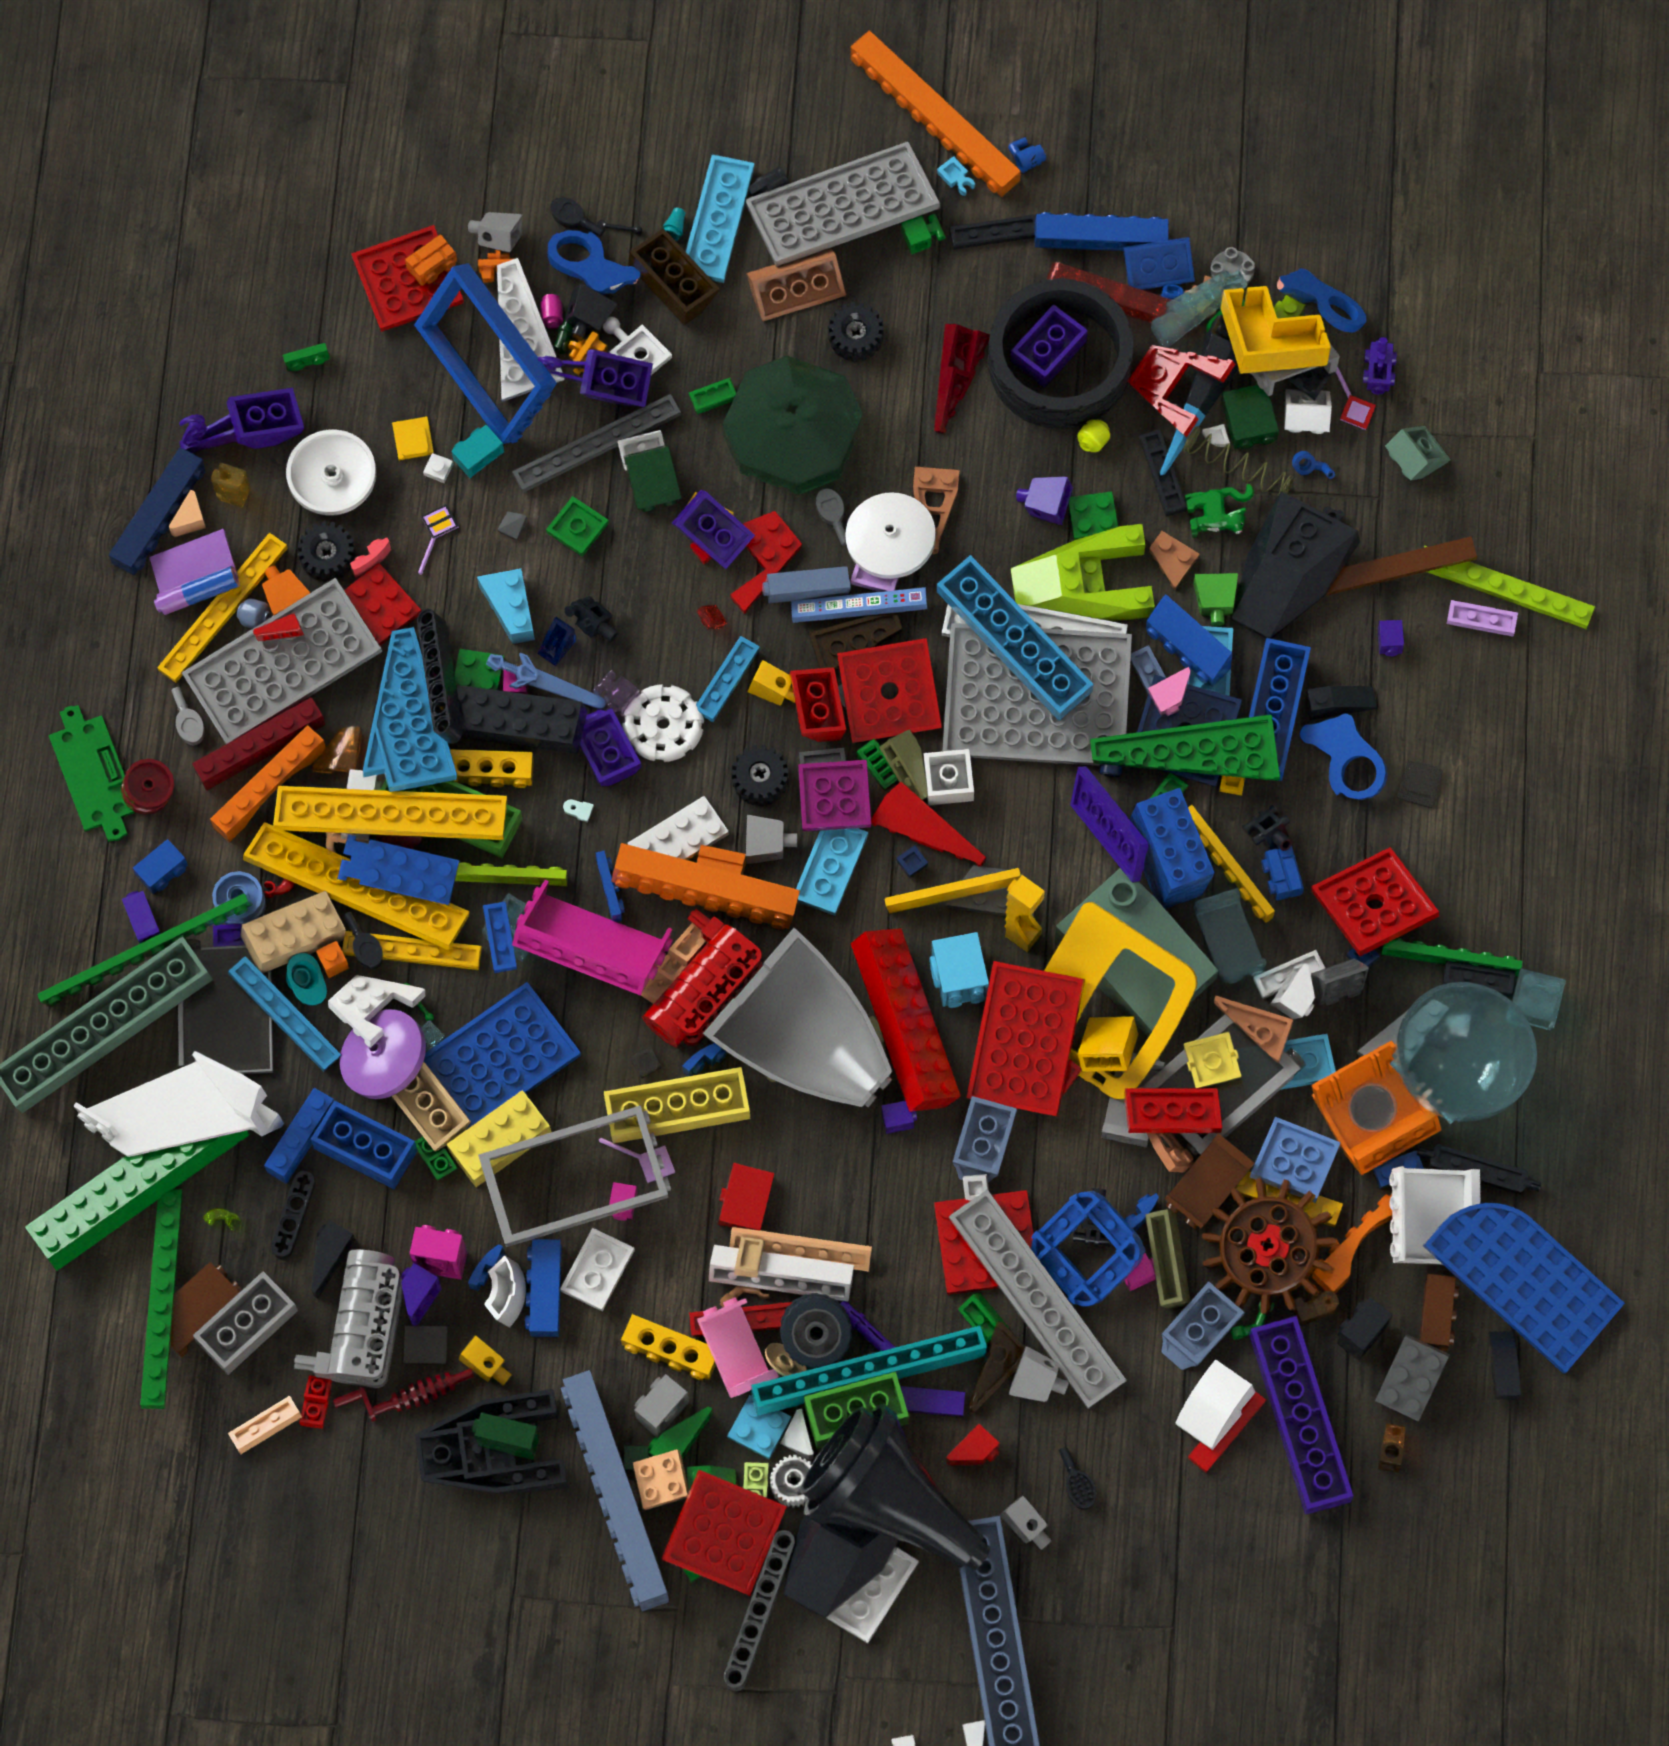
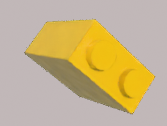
M1089 1017L1078 1051L1082 1072L1128 1070L1138 1037L1134 1017Z

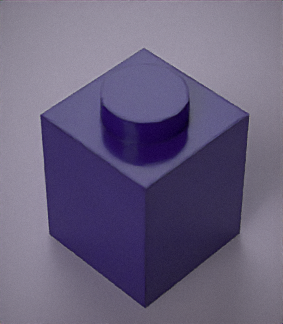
M1402 620L1379 621L1377 629L1379 654H1385L1386 656L1402 654L1404 647Z
M906 1101L882 1105V1116L886 1134L914 1129V1121L917 1120L916 1111L909 1112Z

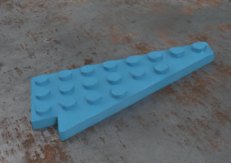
M414 627L392 631L363 766V777L385 774L389 792L457 780V773L448 742L433 730L423 658Z

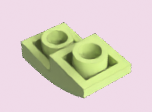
M745 1462L743 1488L767 1498L769 1464Z

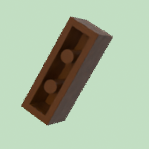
M1427 1274L1419 1340L1447 1352L1449 1345L1454 1343L1455 1331L1451 1330V1322L1456 1321L1457 1308H1453V1301L1458 1299L1459 1285H1455L1456 1277Z

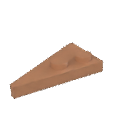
M1215 996L1214 1004L1275 1062L1280 1063L1294 1023L1293 1019Z

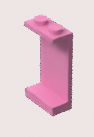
M734 1297L723 1302V1308L718 1310L716 1306L703 1311V1317L697 1319L730 1398L750 1391L753 1384L779 1377L774 1369L768 1370L741 1305L747 1303L746 1298L737 1301V1298Z

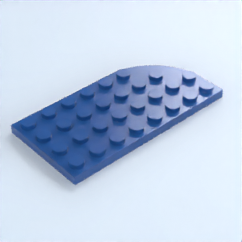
M1482 1203L1463 1208L1446 1218L1423 1244L1426 1250L1563 1374L1570 1369L1625 1304L1531 1217L1514 1207L1497 1203Z

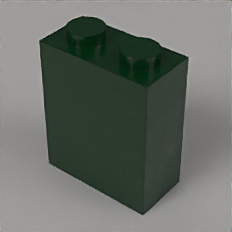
M1259 385L1222 393L1221 402L1234 449H1248L1253 445L1261 443L1268 445L1278 439L1279 430L1270 397Z
M667 445L623 456L638 510L642 509L643 512L656 509L655 505L664 503V506L677 504V499H681Z
M481 1413L480 1418L475 1419L472 1429L478 1446L534 1460L540 1439L537 1426Z

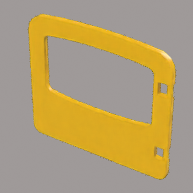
M1088 902L1079 910L1044 970L1085 979L1077 1022L1100 981L1123 949H1130L1172 977L1175 981V987L1161 1017L1142 1049L1121 1077H1115L1107 1071L1081 1072L1079 1075L1114 1099H1125V1088L1139 1087L1171 1039L1197 988V976L1188 964L1096 903ZM1071 1048L1069 1059L1081 1067L1078 1051ZM1095 1072L1107 1078L1104 1084L1093 1078Z

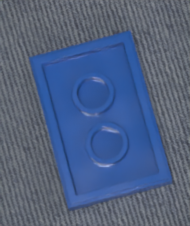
M1189 237L1123 247L1130 292L1163 287L1168 284L1176 285L1195 282Z

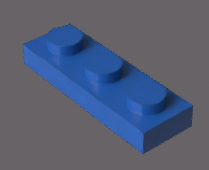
M605 851L596 852V862L611 918L615 922L622 921L621 913H624L625 910L622 899L617 900L616 892L619 891V887L611 882L610 871L614 870L611 857L606 858Z
M506 901L483 905L494 973L516 970L517 964L514 947L512 946L513 941Z

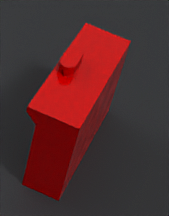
M733 1163L727 1189L722 1188L719 1198L723 1205L718 1225L760 1231L774 1173Z

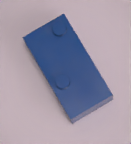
M336 1101L332 1103L311 1138L315 1150L392 1189L396 1188L418 1151L414 1140Z

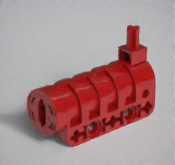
M697 909L690 913L688 920L701 930V937L708 943L642 1016L646 1025L659 1038L673 1047H678L681 1042L688 1046L700 1044L706 1037L703 1033L711 1025V1023H708L709 1020L714 1016V1021L719 1015L717 1011L721 1013L763 966L761 950L733 927L722 923L715 916L710 920ZM744 982L743 987L741 989H738L739 986ZM695 1035H697V1038H696V1039H695L694 1037L688 1039V1036H695Z

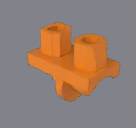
M496 249V253H488V259H478V267L484 283L495 282L497 265L513 260L510 259V253H501V250Z

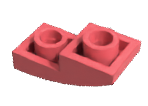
M388 538L374 540L367 546L369 555L358 556L350 563L355 579L367 573L378 563H381L389 554L391 547Z

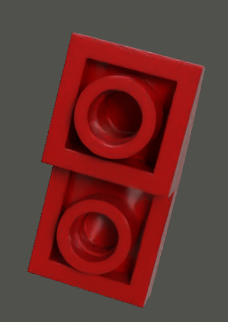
M309 1375L304 1393L302 1417L299 1420L300 1426L323 1429L332 1387L331 1379Z

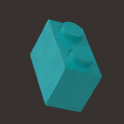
M485 425L482 428L475 429L464 442H458L451 452L456 464L471 478L503 454L504 447L501 440Z

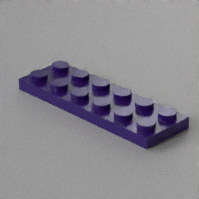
M1086 766L1078 767L1070 806L1130 881L1139 882L1149 848L1147 840L1132 824Z

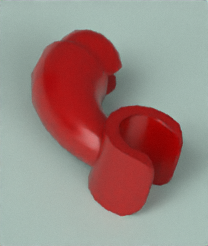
M284 878L279 886H275L272 881H266L264 887L272 888L273 890L269 892L264 891L263 893L266 898L282 895L291 891L295 883Z

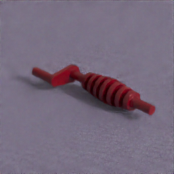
M472 1368L455 1375H450L449 1372L444 1373L445 1379H441L439 1374L435 1375L437 1382L434 1383L430 1377H426L427 1386H423L421 1379L416 1381L419 1389L415 1390L411 1383L408 1385L409 1393H406L403 1387L399 1390L401 1396L397 1397L394 1392L391 1394L392 1398L373 1407L370 1405L364 1387L335 1398L333 1402L335 1407L338 1408L363 1398L373 1422L376 1421L375 1416L391 1409H396L397 1412L402 1411L401 1405L405 1404L407 1410L412 1409L409 1403L414 1401L416 1407H420L419 1398H423L425 1405L430 1403L427 1395L432 1394L435 1401L438 1399L437 1391H441L442 1396L447 1394L445 1388L449 1387L452 1392L455 1390L454 1386L475 1376Z

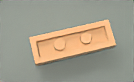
M290 1396L228 1434L240 1454L302 1416Z

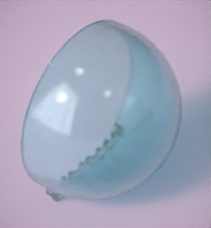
M1453 982L1430 989L1411 1005L1398 1029L1395 1052L1392 1055L1394 1060L1390 1065L1399 1073L1409 1094L1423 1108L1445 1118L1450 1124L1454 1121L1474 1122L1500 1114L1523 1095L1534 1076L1537 1063V1047L1529 1022L1511 1000L1484 985L1469 982Z

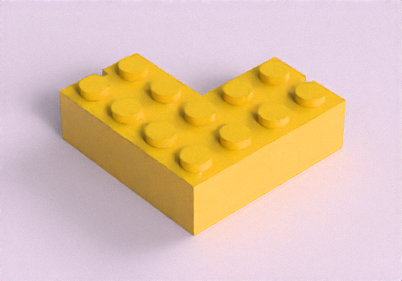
M1267 286L1247 288L1244 306H1242L1243 288L1223 291L1221 312L1240 374L1327 366L1331 346L1327 334L1324 333L1325 328L1321 315L1277 318Z

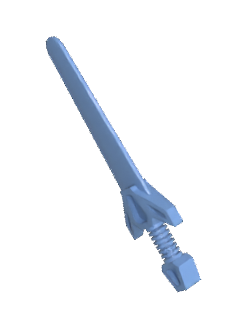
M490 654L486 665L493 670L502 669L510 673L513 672V674L515 673L517 681L510 684L509 687L518 689L531 685L598 709H602L606 705L604 698L535 668L528 655L519 654L522 661L520 667L507 661L504 662L502 655Z

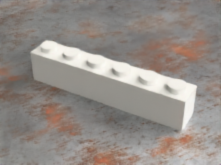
M714 1245L709 1270V1281L801 1295L812 1293L826 1294L836 1300L849 1301L854 1265L763 1252L758 1278L734 1275L739 1248Z

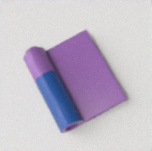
M224 529L150 557L159 589L154 603L158 612H162L164 615L240 587V581Z

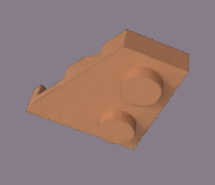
M1161 531L1149 549L1152 557L1158 562L1159 568L1167 576L1174 590L1178 588L1199 558V553Z

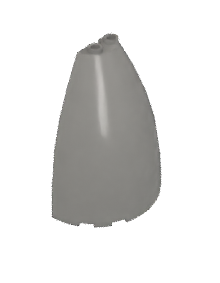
M795 928L791 930L766 959L762 968L738 996L730 1001L703 1033L729 1054L768 1078L800 1092L835 1102L859 1107L866 1105L869 1107L877 1098L874 1093L879 1087L884 1090L892 1080L889 1077L892 1070L886 1054L864 1008L848 984L824 956Z

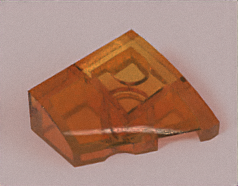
M345 727L339 729L313 765V772L333 774L334 771L349 772L350 769L355 770L357 755L360 751L361 728Z

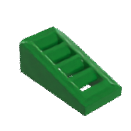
M873 739L857 751V758L859 760H867V770L885 791L899 780L881 752L879 743ZM872 751H875V753H873L871 756H869L868 758L866 757ZM878 757L881 758V760L878 761L876 764H871ZM886 764L887 767L878 773L877 770ZM889 772L893 773V775H891L886 780L882 779V777H884Z

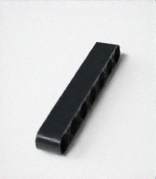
M427 608L418 615L417 625L432 725L436 734L449 744H454L461 739L463 727L447 623L437 613Z

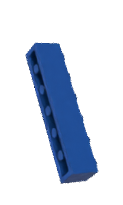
M1044 212L1037 214L1035 220L1036 248L1124 251L1123 247L1168 240V219H1162L1161 217L1140 218L1138 216H1130L1127 218L1116 215L1102 217L1094 214L1078 216L1072 213L1053 215L1052 213Z

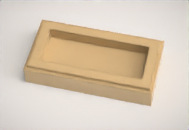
M741 1237L734 1275L758 1278L765 1240Z

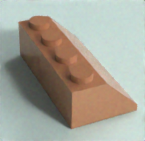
M831 248L778 267L772 265L747 273L751 292L762 321L846 296L837 258Z

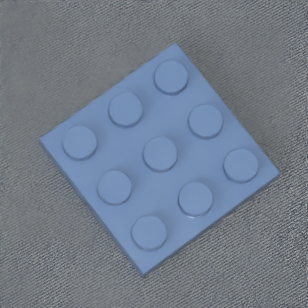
M1275 1117L1252 1169L1250 1178H1261L1266 1184L1278 1189L1281 1188L1284 1179L1291 1182V1194L1302 1198L1308 1191H1311L1316 1195L1313 1203H1316L1341 1142Z

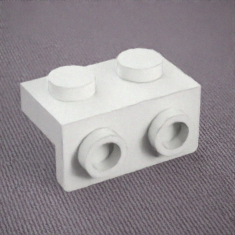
M660 430L617 441L623 467L626 471L624 455L664 445Z

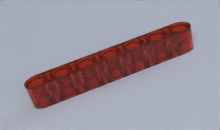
M1058 262L1052 263L1046 280L1056 278L1074 279L1094 285L1113 298L1123 309L1125 315L1181 333L1188 332L1195 314V310L1189 305Z

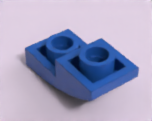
M713 1043L688 1059L682 1066L683 1073L688 1077L693 1076L694 1073L697 1075L704 1068L705 1061L713 1067L716 1062L720 1063L726 1057L727 1052L716 1043Z
M1157 1193L1152 1196L1148 1194L1139 1199V1204L1136 1205L1138 1215L1132 1214L1125 1218V1221L1134 1231H1137L1146 1222L1145 1214L1153 1213L1159 1200Z
M498 1244L479 1262L468 1281L470 1289L479 1291L481 1285L485 1286L489 1276L487 1270L489 1271L498 1261L506 1256L502 1245Z

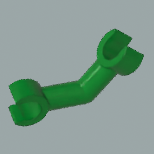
M1261 1300L1258 1304L1259 1313L1255 1323L1232 1328L1233 1340L1241 1339L1250 1334L1251 1328L1265 1324L1268 1315L1261 1313ZM1274 1302L1271 1305L1270 1313L1274 1309Z

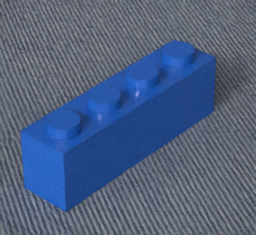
M313 1088L264 1164L268 1174L286 1184L289 1182L312 1146L311 1138L334 1102L332 1097Z
M532 1239V1247H528L527 1259L531 1261V1270L527 1269V1284H531V1292H526V1307H530V1315L525 1317V1329L529 1330L531 1337H559L561 1240Z

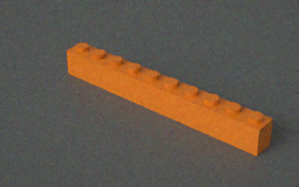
M870 30L851 46V60L853 63L865 69L870 79L880 83L885 93L895 97L900 107L910 111L915 121L925 125L930 135L940 139L945 149L955 153L961 164H966L970 167L976 178H981L985 181L991 192L1003 197L1020 182L1021 171Z

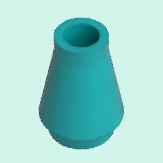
M674 208L672 214L662 227L675 241L683 235L686 213L681 208Z

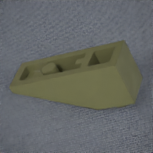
M909 729L889 739L879 748L899 782L905 784L921 800H924L928 797L922 751L917 739Z

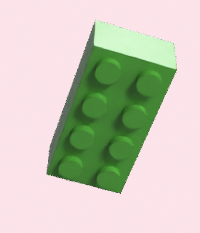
M896 1372L805 1396L804 1406L816 1448L824 1447L839 1426L859 1407H864L871 1412L878 1405L885 1404L896 1412L901 1426L908 1424L909 1415Z

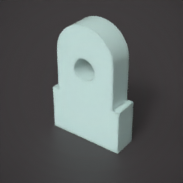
M570 799L564 803L563 808L567 815L577 817L578 820L588 823L594 805Z

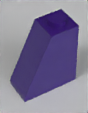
M134 891L127 894L126 898H123L122 901L139 944L161 934L144 891Z

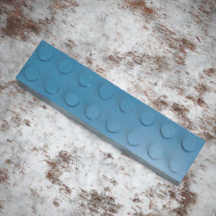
M971 555L937 583V593L1058 721L1093 692V683Z

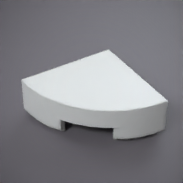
M1224 424L1202 430L1205 438L1212 433L1210 443L1215 446L1225 447L1230 443Z

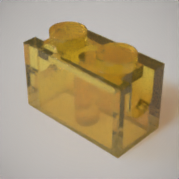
M220 463L219 470L215 469L211 477L218 500L243 508L251 490L246 471Z

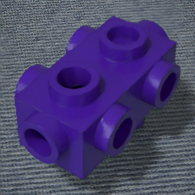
M1382 337L1379 341L1371 342L1370 350H1365L1364 363L1369 364L1368 370H1364L1363 383H1367V390H1371L1373 394L1377 395L1389 391L1390 385L1394 386L1395 372H1391L1392 365H1396L1397 352H1393V344L1388 343L1387 338Z

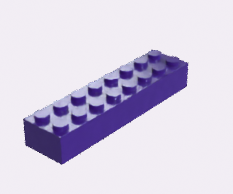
M1297 1316L1251 1328L1250 1340L1305 1515L1350 1503L1353 1499V1493Z

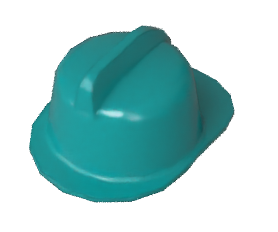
M298 953L292 956L288 961L286 972L288 986L302 1003L307 1005L322 1003L326 998L327 988L318 962L313 956L306 953Z

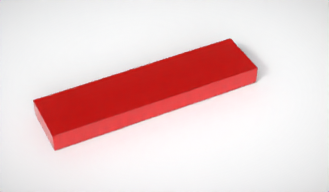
M1255 1391V1394L1241 1409L1242 1415L1215 1448L1211 1450L1200 1442L1190 1453L1188 1459L1207 1473L1264 1405L1266 1399Z

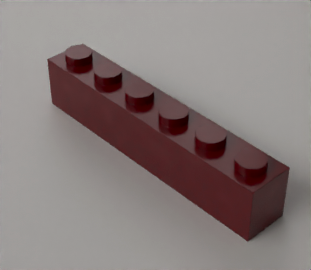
M311 697L192 763L195 773L207 791L283 749L307 725L313 731L325 725L323 715Z

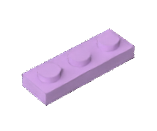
M1451 600L1447 624L1513 637L1518 613Z

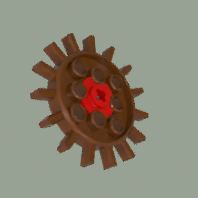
M1259 1178L1256 1179L1258 1198L1246 1202L1242 1193L1237 1189L1233 1188L1230 1190L1233 1199L1239 1205L1231 1216L1221 1209H1212L1211 1212L1216 1218L1224 1221L1225 1225L1221 1235L1213 1233L1202 1234V1239L1205 1241L1220 1243V1256L1204 1260L1203 1265L1206 1268H1214L1219 1265L1224 1266L1228 1274L1215 1285L1220 1292L1226 1290L1233 1282L1242 1287L1235 1302V1305L1240 1309H1243L1250 1294L1253 1293L1262 1296L1260 1308L1263 1315H1269L1272 1296L1283 1295L1286 1306L1289 1310L1295 1311L1297 1310L1296 1302L1291 1292L1303 1285L1310 1294L1317 1297L1320 1294L1317 1287L1308 1280L1313 1270L1317 1268L1326 1273H1333L1334 1268L1327 1262L1318 1261L1321 1247L1331 1248L1338 1246V1240L1331 1237L1319 1239L1316 1229L1332 1219V1216L1327 1211L1312 1219L1309 1217L1305 1210L1316 1196L1311 1191H1308L1296 1205L1288 1200L1291 1191V1182L1289 1180H1283L1279 1196L1274 1197L1267 1196L1266 1184L1264 1180ZM1278 1209L1285 1210V1216L1281 1220H1275L1274 1214ZM1257 1220L1264 1221V1227L1260 1231H1255L1253 1227ZM1290 1229L1295 1230L1294 1239L1286 1241L1284 1237L1286 1231ZM1239 1230L1243 1231V1239L1239 1242H1234V1233ZM1272 1243L1274 1245L1273 1249L1265 1248L1267 1244ZM1304 1250L1306 1253L1304 1260L1297 1262L1295 1260L1296 1252ZM1248 1251H1252L1254 1254L1253 1260L1249 1263H1244L1243 1255ZM1284 1261V1270L1276 1273L1274 1271L1275 1263ZM1257 1272H1263V1281L1258 1284L1254 1283V1275Z

